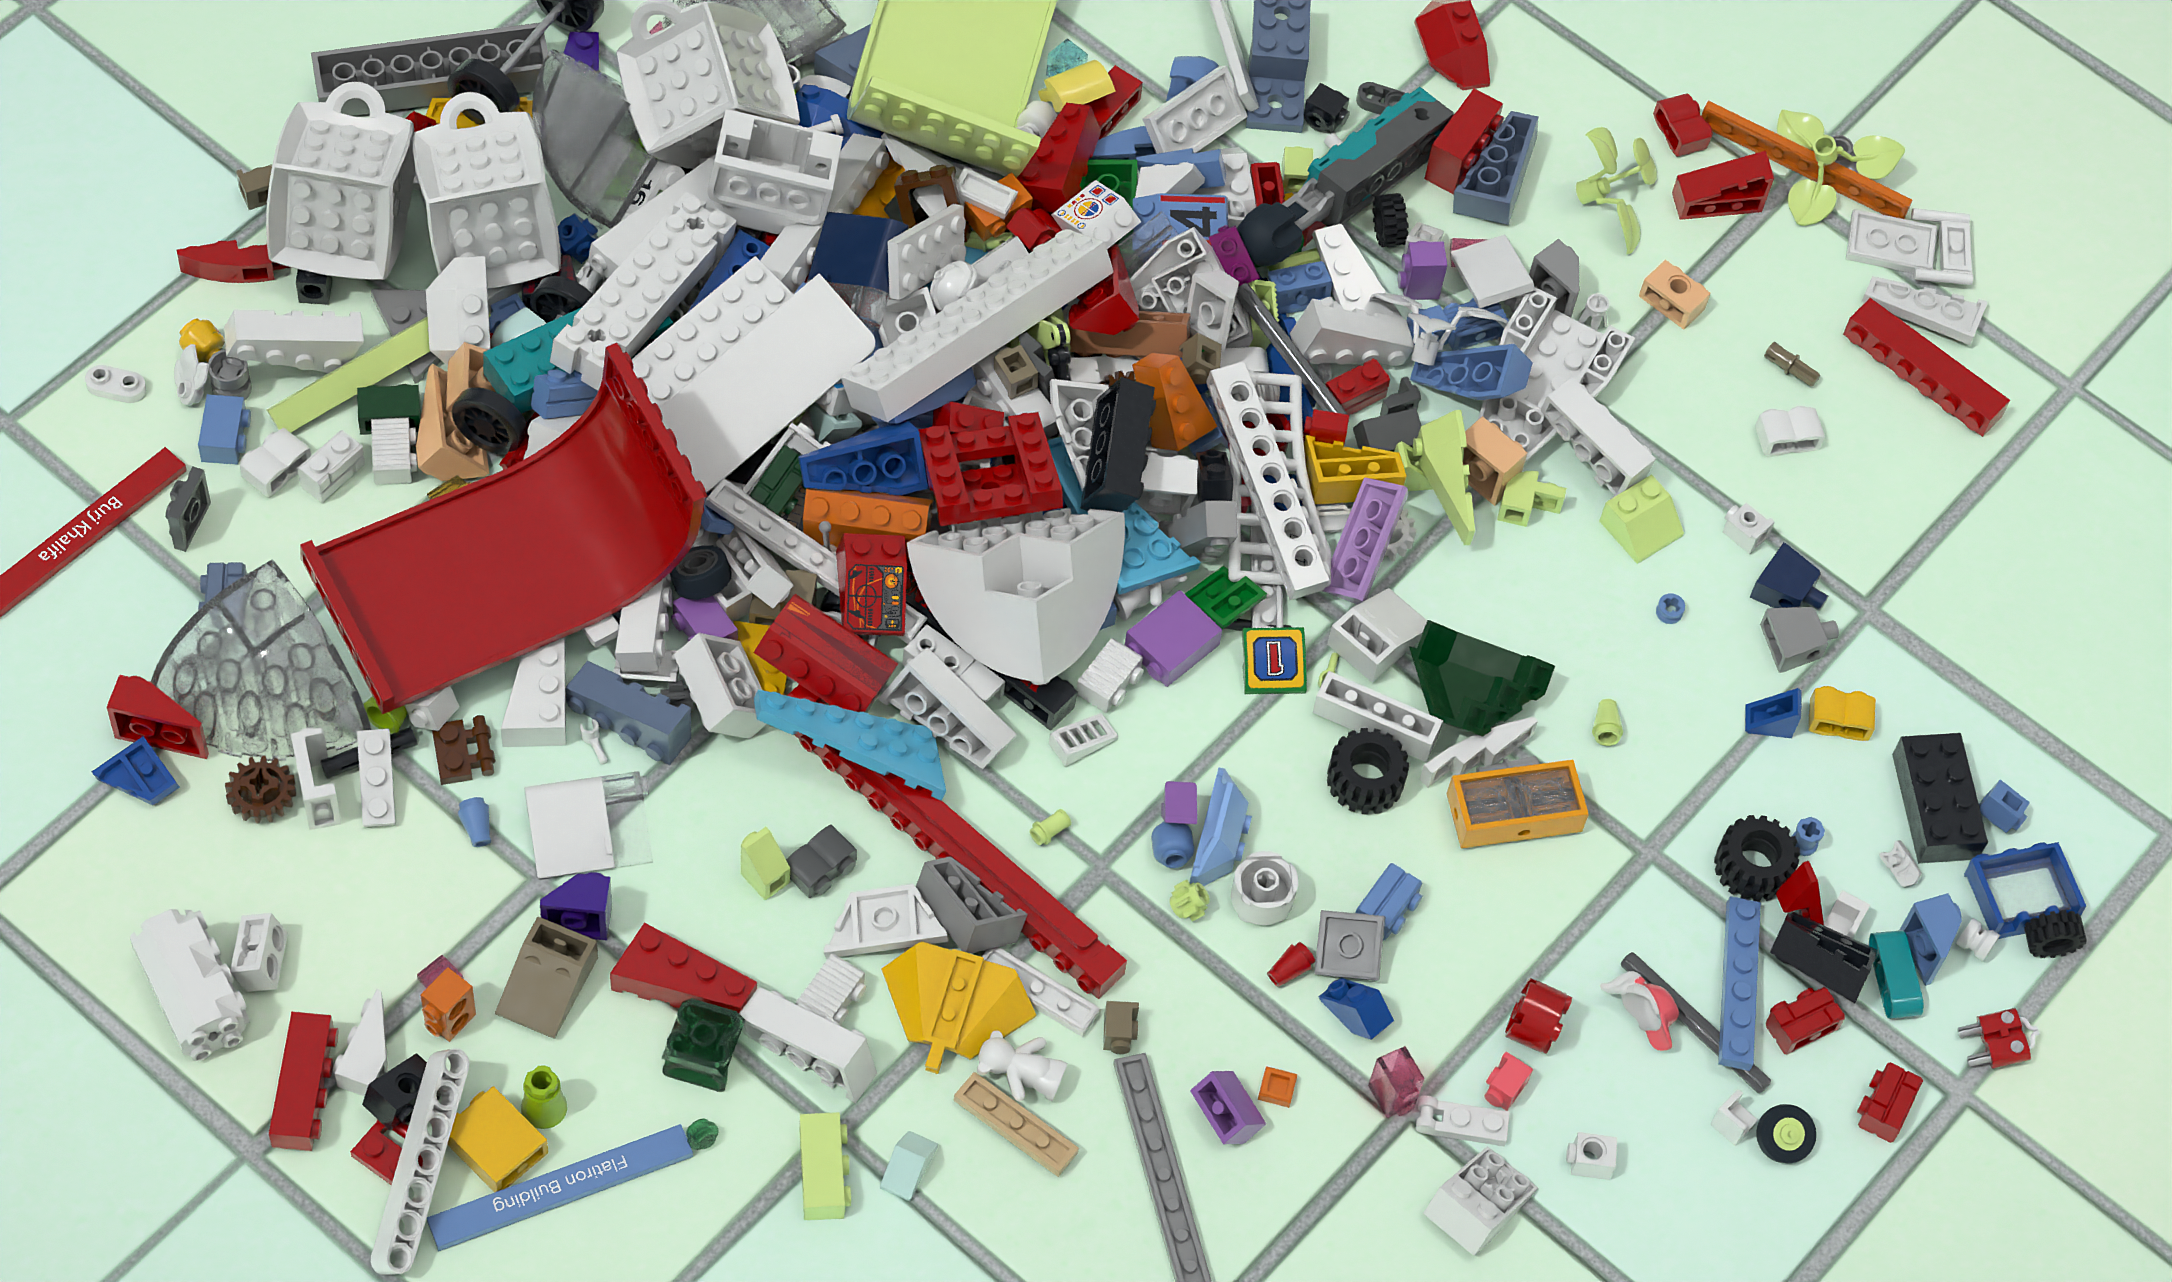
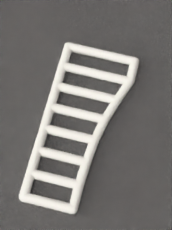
M1253 372L1256 384L1290 387V402L1265 401L1267 413L1290 415L1291 431L1276 430V442L1292 443L1293 459H1287V471H1295L1298 483L1297 498L1302 500V504L1308 512L1309 523L1307 524L1311 532L1315 533L1320 545L1319 555L1322 561L1327 562L1331 574V551L1313 500L1306 468L1302 424V379L1298 375ZM1232 394L1236 401H1245L1242 399V395ZM1230 446V469L1233 477L1232 501H1236L1238 537L1229 546V580L1238 582L1247 576L1255 584L1284 585L1280 573L1241 570V554L1273 555L1268 543L1241 542V525L1261 526L1257 514L1241 513V496L1250 497L1246 485L1242 484V474ZM1331 577L1329 578V582H1328V584L1326 585V587H1329V586H1330V584H1331Z

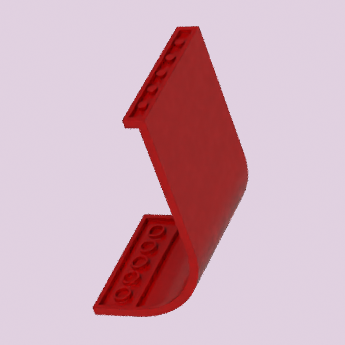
M618 343L605 348L602 382L591 405L569 429L535 454L500 472L316 547L312 540L300 544V559L382 715L609 617L658 584L682 561L693 546L701 526L704 501L707 498L706 490L700 480L696 481L693 477L688 457L685 454H680L676 447L677 440L673 431L670 428L666 429L659 406L656 403H651L647 396L648 389L644 380L641 377L637 378L633 371L634 366L630 355L627 352L623 353Z

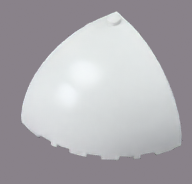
M1070 508L1046 512L1044 515L1043 511L1020 514L1019 516H1008L1003 519L1000 517L977 522L951 525L952 531L939 535L938 531L934 530L907 542L909 559L919 590L935 619L954 642L977 661L997 672L1031 681L1035 685H1043L1049 683L1052 678L1072 666L1083 655L1105 621L1116 592L1122 567L1125 517L1124 513L1095 509H1089L1088 515L1071 514Z

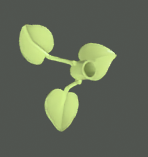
M1782 109L1779 114L1777 134L1814 151L1819 167L1817 183L1810 179L1801 180L1793 185L1788 194L1789 209L1796 223L1801 226L1816 224L1833 211L1837 200L1836 191L1832 186L1822 185L1824 166L1835 162L1838 154L1851 162H1857L1856 169L1859 174L1871 180H1879L1888 176L1895 169L1905 153V147L1899 142L1887 137L1872 135L1865 136L1856 141L1853 146L1855 156H1851L1843 150L1842 146H1836L1833 137L1824 135V126L1816 116Z
M1597 127L1585 135L1594 144L1604 169L1588 177L1586 180L1577 182V196L1582 204L1597 201L1598 205L1603 203L1617 204V212L1625 237L1627 254H1630L1639 243L1641 235L1640 225L1635 211L1630 204L1626 205L1623 199L1605 198L1606 194H1609L1611 191L1609 183L1641 171L1645 184H1653L1657 179L1656 166L1650 156L1646 142L1643 138L1639 137L1633 142V152L1638 166L1610 178L1602 177L1606 173L1610 175L1616 173L1618 152L1611 132L1605 127Z

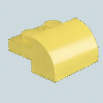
M1092 60L1044 79L1046 88L1039 90L1038 94L1041 101H1051L1055 112H1060L1066 102L1084 105L1116 91L1104 66L1099 61Z

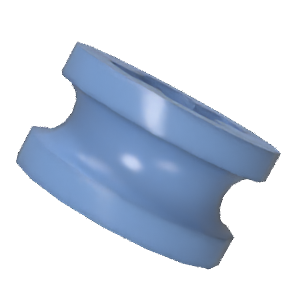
M1664 594L1656 607L1658 619L1666 624L1679 622L1685 611V602L1677 594ZM1672 605L1676 609L1669 612L1666 610V607Z

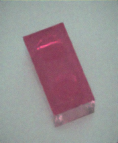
M1404 1046L1376 1059L1368 1086L1385 1116L1389 1118L1395 1114L1403 1116L1415 1108L1425 1078L1407 1047Z

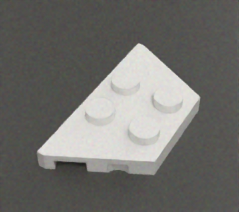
M914 884L850 892L844 904V911L834 925L835 932L829 944H825L823 951L826 959H828L832 953L838 957L913 947L921 941L929 944L949 942V937L929 905L923 900Z

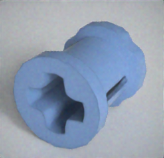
M1808 817L1801 819L1797 824L1796 832L1792 835L1798 841L1795 847L1800 848L1801 856L1814 854L1818 848L1819 841L1824 836L1825 829L1821 821L1816 818Z

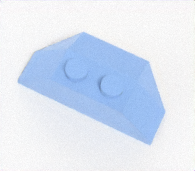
M1218 767L1190 877V884L1198 882L1205 886L1232 872L1234 861L1241 862L1245 843L1239 841L1241 833L1248 835L1252 816L1246 815L1249 803L1225 768Z

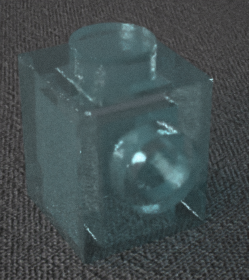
M1068 38L1048 53L1046 76L1051 77L1087 63L1088 54Z

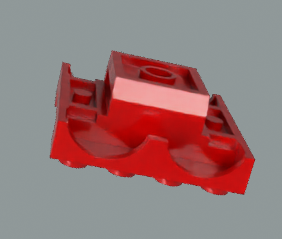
M1038 412L1008 416L1009 426L963 431L955 434H950L948 425L918 429L926 465L928 485L930 491L934 492L940 526L1063 508L1061 483ZM1015 454V464L976 470L971 469L961 472L958 463Z

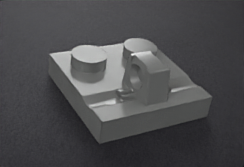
M192 466L186 481L177 480L170 492L171 501L165 513L174 549L184 552L187 551L211 504L205 471Z

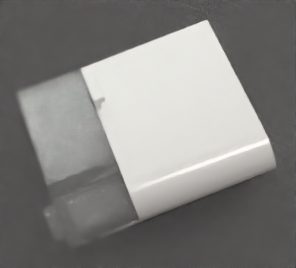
M639 771L524 787L538 879L653 863L644 795H649L647 776L641 777Z

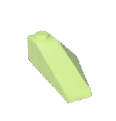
M1454 410L1421 426L1418 437L1413 439L1414 456H1419L1421 469L1464 545H1470L1475 533L1472 495L1471 492H1465L1468 488V475H1470L1469 465H1463V448L1467 447L1462 411Z

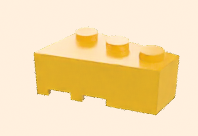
M1306 435L1304 441L1305 461L1315 505L1355 502L1364 477L1404 486L1406 473L1400 453L1362 446V449H1355L1343 446L1344 442L1334 441L1333 444L1315 441V437Z

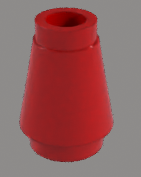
M1298 942L1295 946L1291 944L1267 972V975L1274 985L1279 988L1283 984L1311 970V965L1316 960L1303 943Z

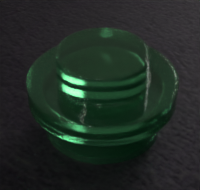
M698 1119L686 1131L687 1142L694 1150L707 1149L715 1143L719 1129L714 1122L708 1121V1119Z

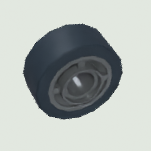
M701 545L692 547L669 574L675 591L680 597L699 600L713 596L723 590L730 582L732 572L726 554L721 548L713 545Z

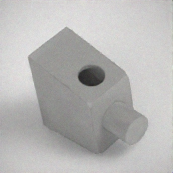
M1813 607L1766 609L1760 623L1779 673L1820 659L1828 646V640L1838 638L1839 636L1836 621L1832 620L1821 623L1816 609Z

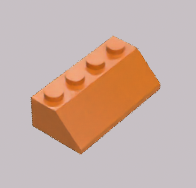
M807 488L803 512V533L823 546V533L819 530V525L823 521H828L831 524V531L829 532L830 544L838 547L844 533L905 536L906 557L909 559L907 542L930 532L934 500L889 495L879 492L863 493L858 490Z

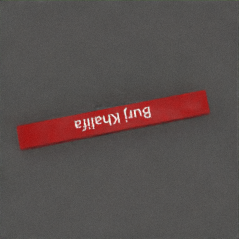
M164 447L1 574L0 617L187 471L186 465Z

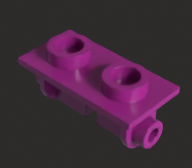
M1224 225L1218 229V233L1208 237L1225 273L1238 280L1239 286L1260 278L1236 226L1229 228L1228 225Z

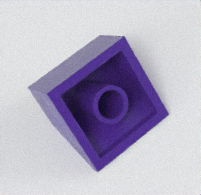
M597 872L578 873L540 899L541 918L589 938L607 941L612 911L611 877Z

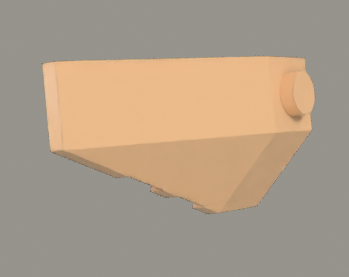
M432 364L428 368L416 443L418 468L423 473L432 475L441 481L485 477L489 474L487 452L470 442L456 427L451 411L446 410L447 372Z

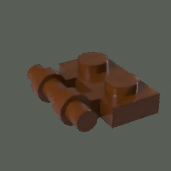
M477 715L473 717L474 727L469 730L464 729L463 719L448 721L439 731L432 730L441 785L473 780L471 769L481 768L483 776L494 774L493 764L496 762L494 751L490 749L489 739L491 738V730L486 725L485 716ZM477 743L478 752L469 755L467 744Z

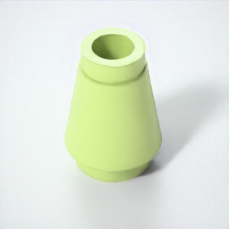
M1603 699L1599 702L1592 729L1596 742L1604 746L1615 745L1623 735L1617 703L1612 699Z

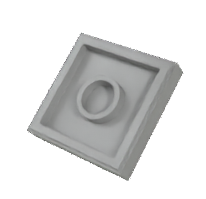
M1321 910L1314 974L1379 981L1386 917Z

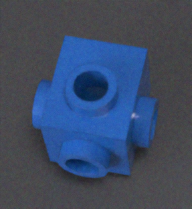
M573 213L571 216L564 218L557 226L560 252L563 255H570L582 264L589 257L591 243L599 238L596 234L598 229L589 218L583 220L576 213Z

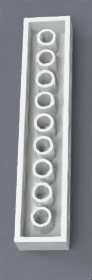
M1062 230L1045 244L1036 246L1025 257L1013 261L1011 266L1002 272L990 276L988 281L979 287L967 291L966 295L956 302L947 304L942 311L933 317L924 319L919 326L910 332L901 334L896 341L887 347L878 349L873 356L864 362L855 364L850 371L841 376L851 407L889 422L1114 273L1105 241L1072 230Z

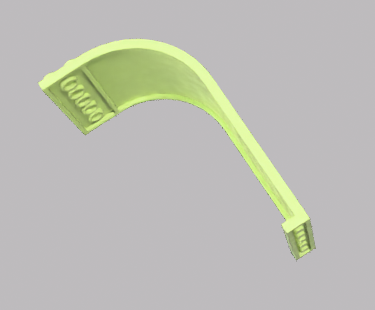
M878 0L853 82L847 109V119L1003 176L1013 173L1017 178L1037 151L1041 137L1016 127H1018L1017 119L1026 108L1057 0Z

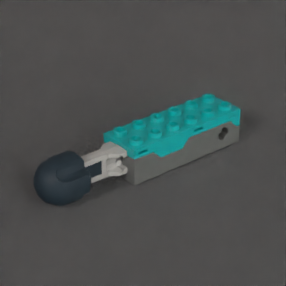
M1418 87L1412 93H1405L1394 106H1387L1376 119L1371 118L1361 130L1350 133L1343 143L1332 146L1321 159H1314L1307 170L1309 172L1307 181L1295 195L1282 204L1279 202L1273 205L1260 204L1249 212L1238 225L1237 230L1252 262L1260 266H1271L1282 262L1298 250L1302 244V231L1316 221H1321L1327 227L1345 224L1373 203L1376 195H1384L1428 162L1432 144L1451 120L1454 112L1423 88Z

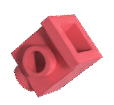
M1506 1051L1501 1058L1499 1066L1493 1069L1486 1080V1083L1490 1086L1484 1095L1485 1099L1491 1105L1502 1107L1508 1111L1527 1085L1533 1069Z

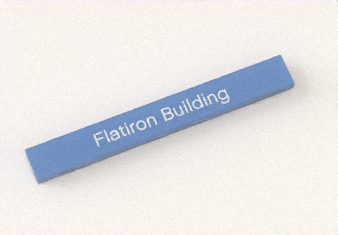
M679 1124L427 1217V1223L439 1252L692 1158L693 1151L682 1125Z

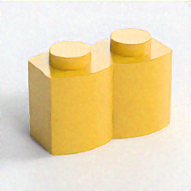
M1832 686L1815 688L1810 697L1808 730L1820 735H1839L1846 739L1868 741L1875 730L1876 698L1862 691L1844 693Z

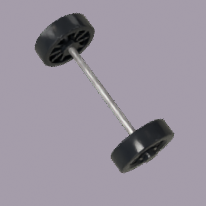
M536 0L546 15L542 22L500 69L480 59L471 58L462 61L448 78L447 86L451 99L462 93L474 92L489 98L495 104L499 113L517 112L520 106L519 95L514 84L506 74L552 22L574 32H584L590 29L604 12V0ZM465 109L462 111L471 121L479 125L485 124V119L478 110Z

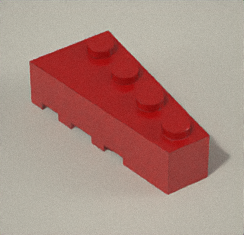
M1066 102L1040 141L1037 151L1017 177L1019 182L1033 197L1032 210L1044 209L1046 212L1054 213L1081 191L1080 183L1082 177L1086 176L1089 169L1087 166L1088 159L1093 156L1101 133L1090 105Z
M645 922L610 972L611 991L623 993V991L637 994L638 998L649 1001L656 999L668 1002L672 1007L680 1009L686 1007L698 1010L700 1014L739 1024L737 1015L757 990V981Z

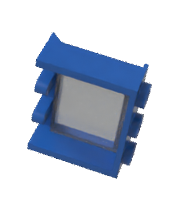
M2040 842L2029 848L2019 850L2017 848H2010L1994 855L1980 854L1971 859L1964 873V877H1967L1988 929L2000 934L1999 939L2025 934V924L2031 922L2030 919L2034 917L2039 918L2040 914L2050 915L2051 911L2059 913L2060 910H2066V913L2074 911L2075 914L2078 913L2081 917L2086 908L2085 901L2059 842L2050 844Z

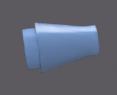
M474 797L459 803L460 810L458 811V816L471 839L472 846L482 847L490 844L489 805L485 803L484 798Z

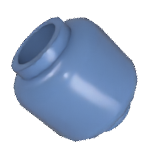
M1162 822L1152 831V849L1157 862L1168 868H1179L1185 865L1193 856V836L1188 825L1184 823Z

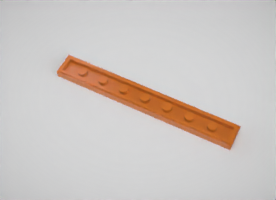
M1708 100L1701 116L1711 125L1713 132L1756 153L1766 150L1768 159L1815 182L1818 181L1819 167L1814 151ZM1836 162L1824 166L1822 185L1832 186L1836 192L1883 215L1901 219L1906 218L1913 201L1912 199Z

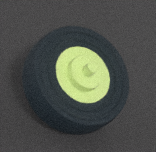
M1780 1104L1770 1108L1761 1116L1757 1125L1756 1137L1760 1149L1768 1158L1779 1163L1790 1164L1804 1159L1810 1154L1816 1142L1817 1134L1813 1119L1805 1110L1795 1105Z

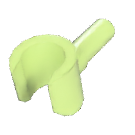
M1337 653L1331 654L1328 668L1320 674L1318 680L1319 688L1328 671L1335 673L1339 658Z

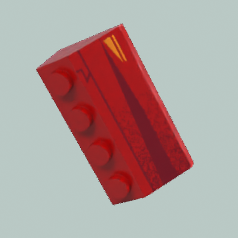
M797 594L791 597L753 652L829 705L868 713L898 666V663Z

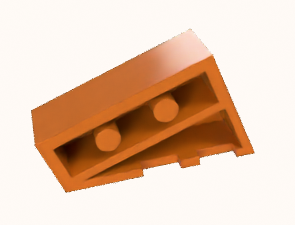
M1151 353L1132 365L1136 382L1155 387L1153 399L1156 400V407L1153 415L1150 417L1149 427H1152L1150 438L1152 447L1180 451L1218 427L1179 356Z

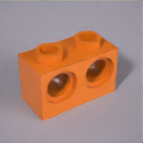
M449 967L421 993L424 1026L435 1037L441 1035L450 1042L476 1015L473 986Z

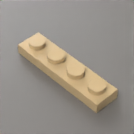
M973 1072L954 1094L953 1100L1057 1177L1060 1176L1079 1152V1147L976 1072Z

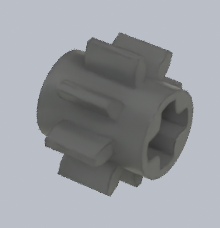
M677 680L676 682L668 681V689H660V694L669 697V704L678 708L682 703L691 707V711H694L689 688H684L683 680Z

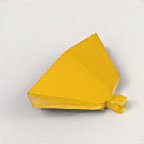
M921 941L881 968L907 1040L909 1042L932 1045L925 1064V1071L939 1073L945 1050L952 1051L971 1060L979 1055L981 1046L990 1039V1035L994 1030L1000 1031L1003 1038H1005L1037 1016L1016 970L986 961L980 956L956 949L949 950Z

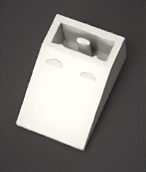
M1387 588L1352 607L1331 627L1327 645L1373 683L1410 650L1409 646L1413 647L1420 641L1427 620L1390 588Z
M1487 1146L1439 1187L1423 1214L1475 1256L1491 1242L1537 1191L1538 1187L1529 1181L1524 1174L1518 1172L1507 1163L1501 1155Z

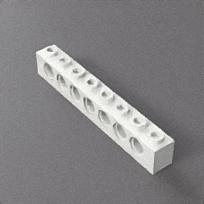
M1245 361L1211 370L1206 381L1289 599L1293 600L1323 591L1331 577L1330 569L1327 562L1322 561L1319 555L1320 545L1315 533L1311 534L1307 524L1309 523L1308 512L1305 506H1300L1297 498V484L1288 475L1287 458L1283 451H1279L1276 444L1277 433L1273 424H1269L1266 418L1267 408L1264 399L1258 397L1255 390L1256 379L1253 371L1247 369ZM1232 394L1242 395L1245 401H1236ZM1242 421H1250L1256 428H1246ZM1253 448H1261L1265 451L1266 455H1256ZM1271 475L1276 479L1277 483H1268L1263 476ZM1274 503H1283L1287 507V510H1278L1274 506ZM1293 530L1298 538H1289L1284 531ZM1302 557L1307 560L1309 565L1300 566L1295 558Z

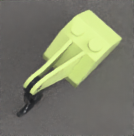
M1061 307L1026 330V332L1042 345L1046 364L1050 365L1053 369L1055 379L1070 381L1066 371V364L1071 362L1070 331L1064 321ZM1019 336L1008 342L1006 346L1014 348L1020 345Z

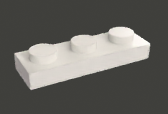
M390 729L357 731L363 828L396 825Z

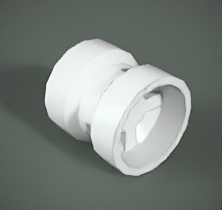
M1972 918L1956 944L1963 949L1970 948L1974 952L1975 957L1984 961L1999 939L2000 934L1993 930L1987 931L1983 929L1982 923Z

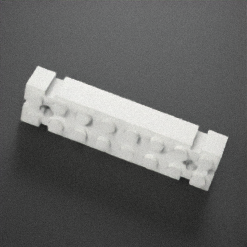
M686 191L673 205L672 215L666 213L579 310L574 316L573 326L567 324L554 338L550 362L569 374L574 370L582 374L581 381L599 391L603 376L605 348L618 343L622 352H627L632 358L712 267L715 255L720 257L733 241L737 220L719 209L710 212L705 209L707 202Z

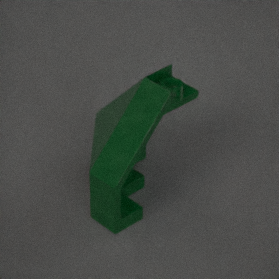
M1431 620L1426 622L1418 647L1409 646L1429 714L1443 720L1444 724L1482 737L1491 732V727L1499 721L1505 722L1522 711V706L1530 700L1537 701L1544 696L1555 669V665L1536 657L1512 652L1457 632Z

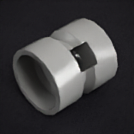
M226 349L214 353L208 361V372L213 395L244 397V401L247 400L252 390L247 361L226 357Z

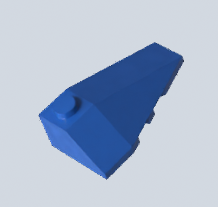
M804 84L795 94L800 119L799 126L809 128L830 121L831 115L838 114L844 132L839 134V136H843L841 150L853 133L882 139L881 136L885 133L847 119L849 99L831 90L819 88L816 85Z
M910 421L880 427L798 456L803 486L805 488L858 490L863 493L881 492L898 496L928 489L919 430Z

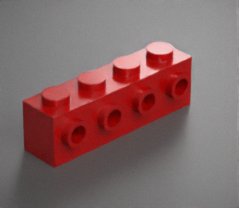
M291 1011L269 1129V1138L273 1148L312 1151L314 1139L319 1140L321 1137L322 1119H318L320 1108H326L328 1090L324 1088L325 1078H331L333 1058H329L331 1047H337L339 1035L338 1028H334L331 1015Z

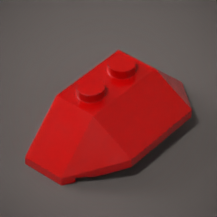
M1432 0L1414 20L1429 65L1445 78L1456 83V86L1462 91L1489 87L1490 75L1487 43L1471 0Z

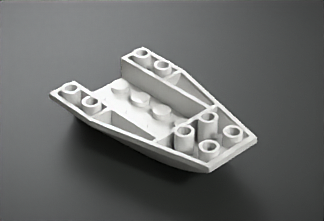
M1534 287V291L1525 294L1507 326L1504 328L1499 344H1515L1533 362L1526 388L1504 398L1483 400L1478 417L1480 419L1483 416L1490 423L1496 424L1510 439L1520 443L1524 450L1528 452L1525 463L1558 433L1540 411L1547 395L1570 377H1573L1578 383L1584 385L1589 394L1595 398L1608 386L1635 341V337L1611 325L1602 334L1555 310L1557 298Z

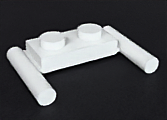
M1913 208L1911 212L1912 220L1940 222L1939 247L1941 271L1915 268L1914 280L1972 285L1970 214Z

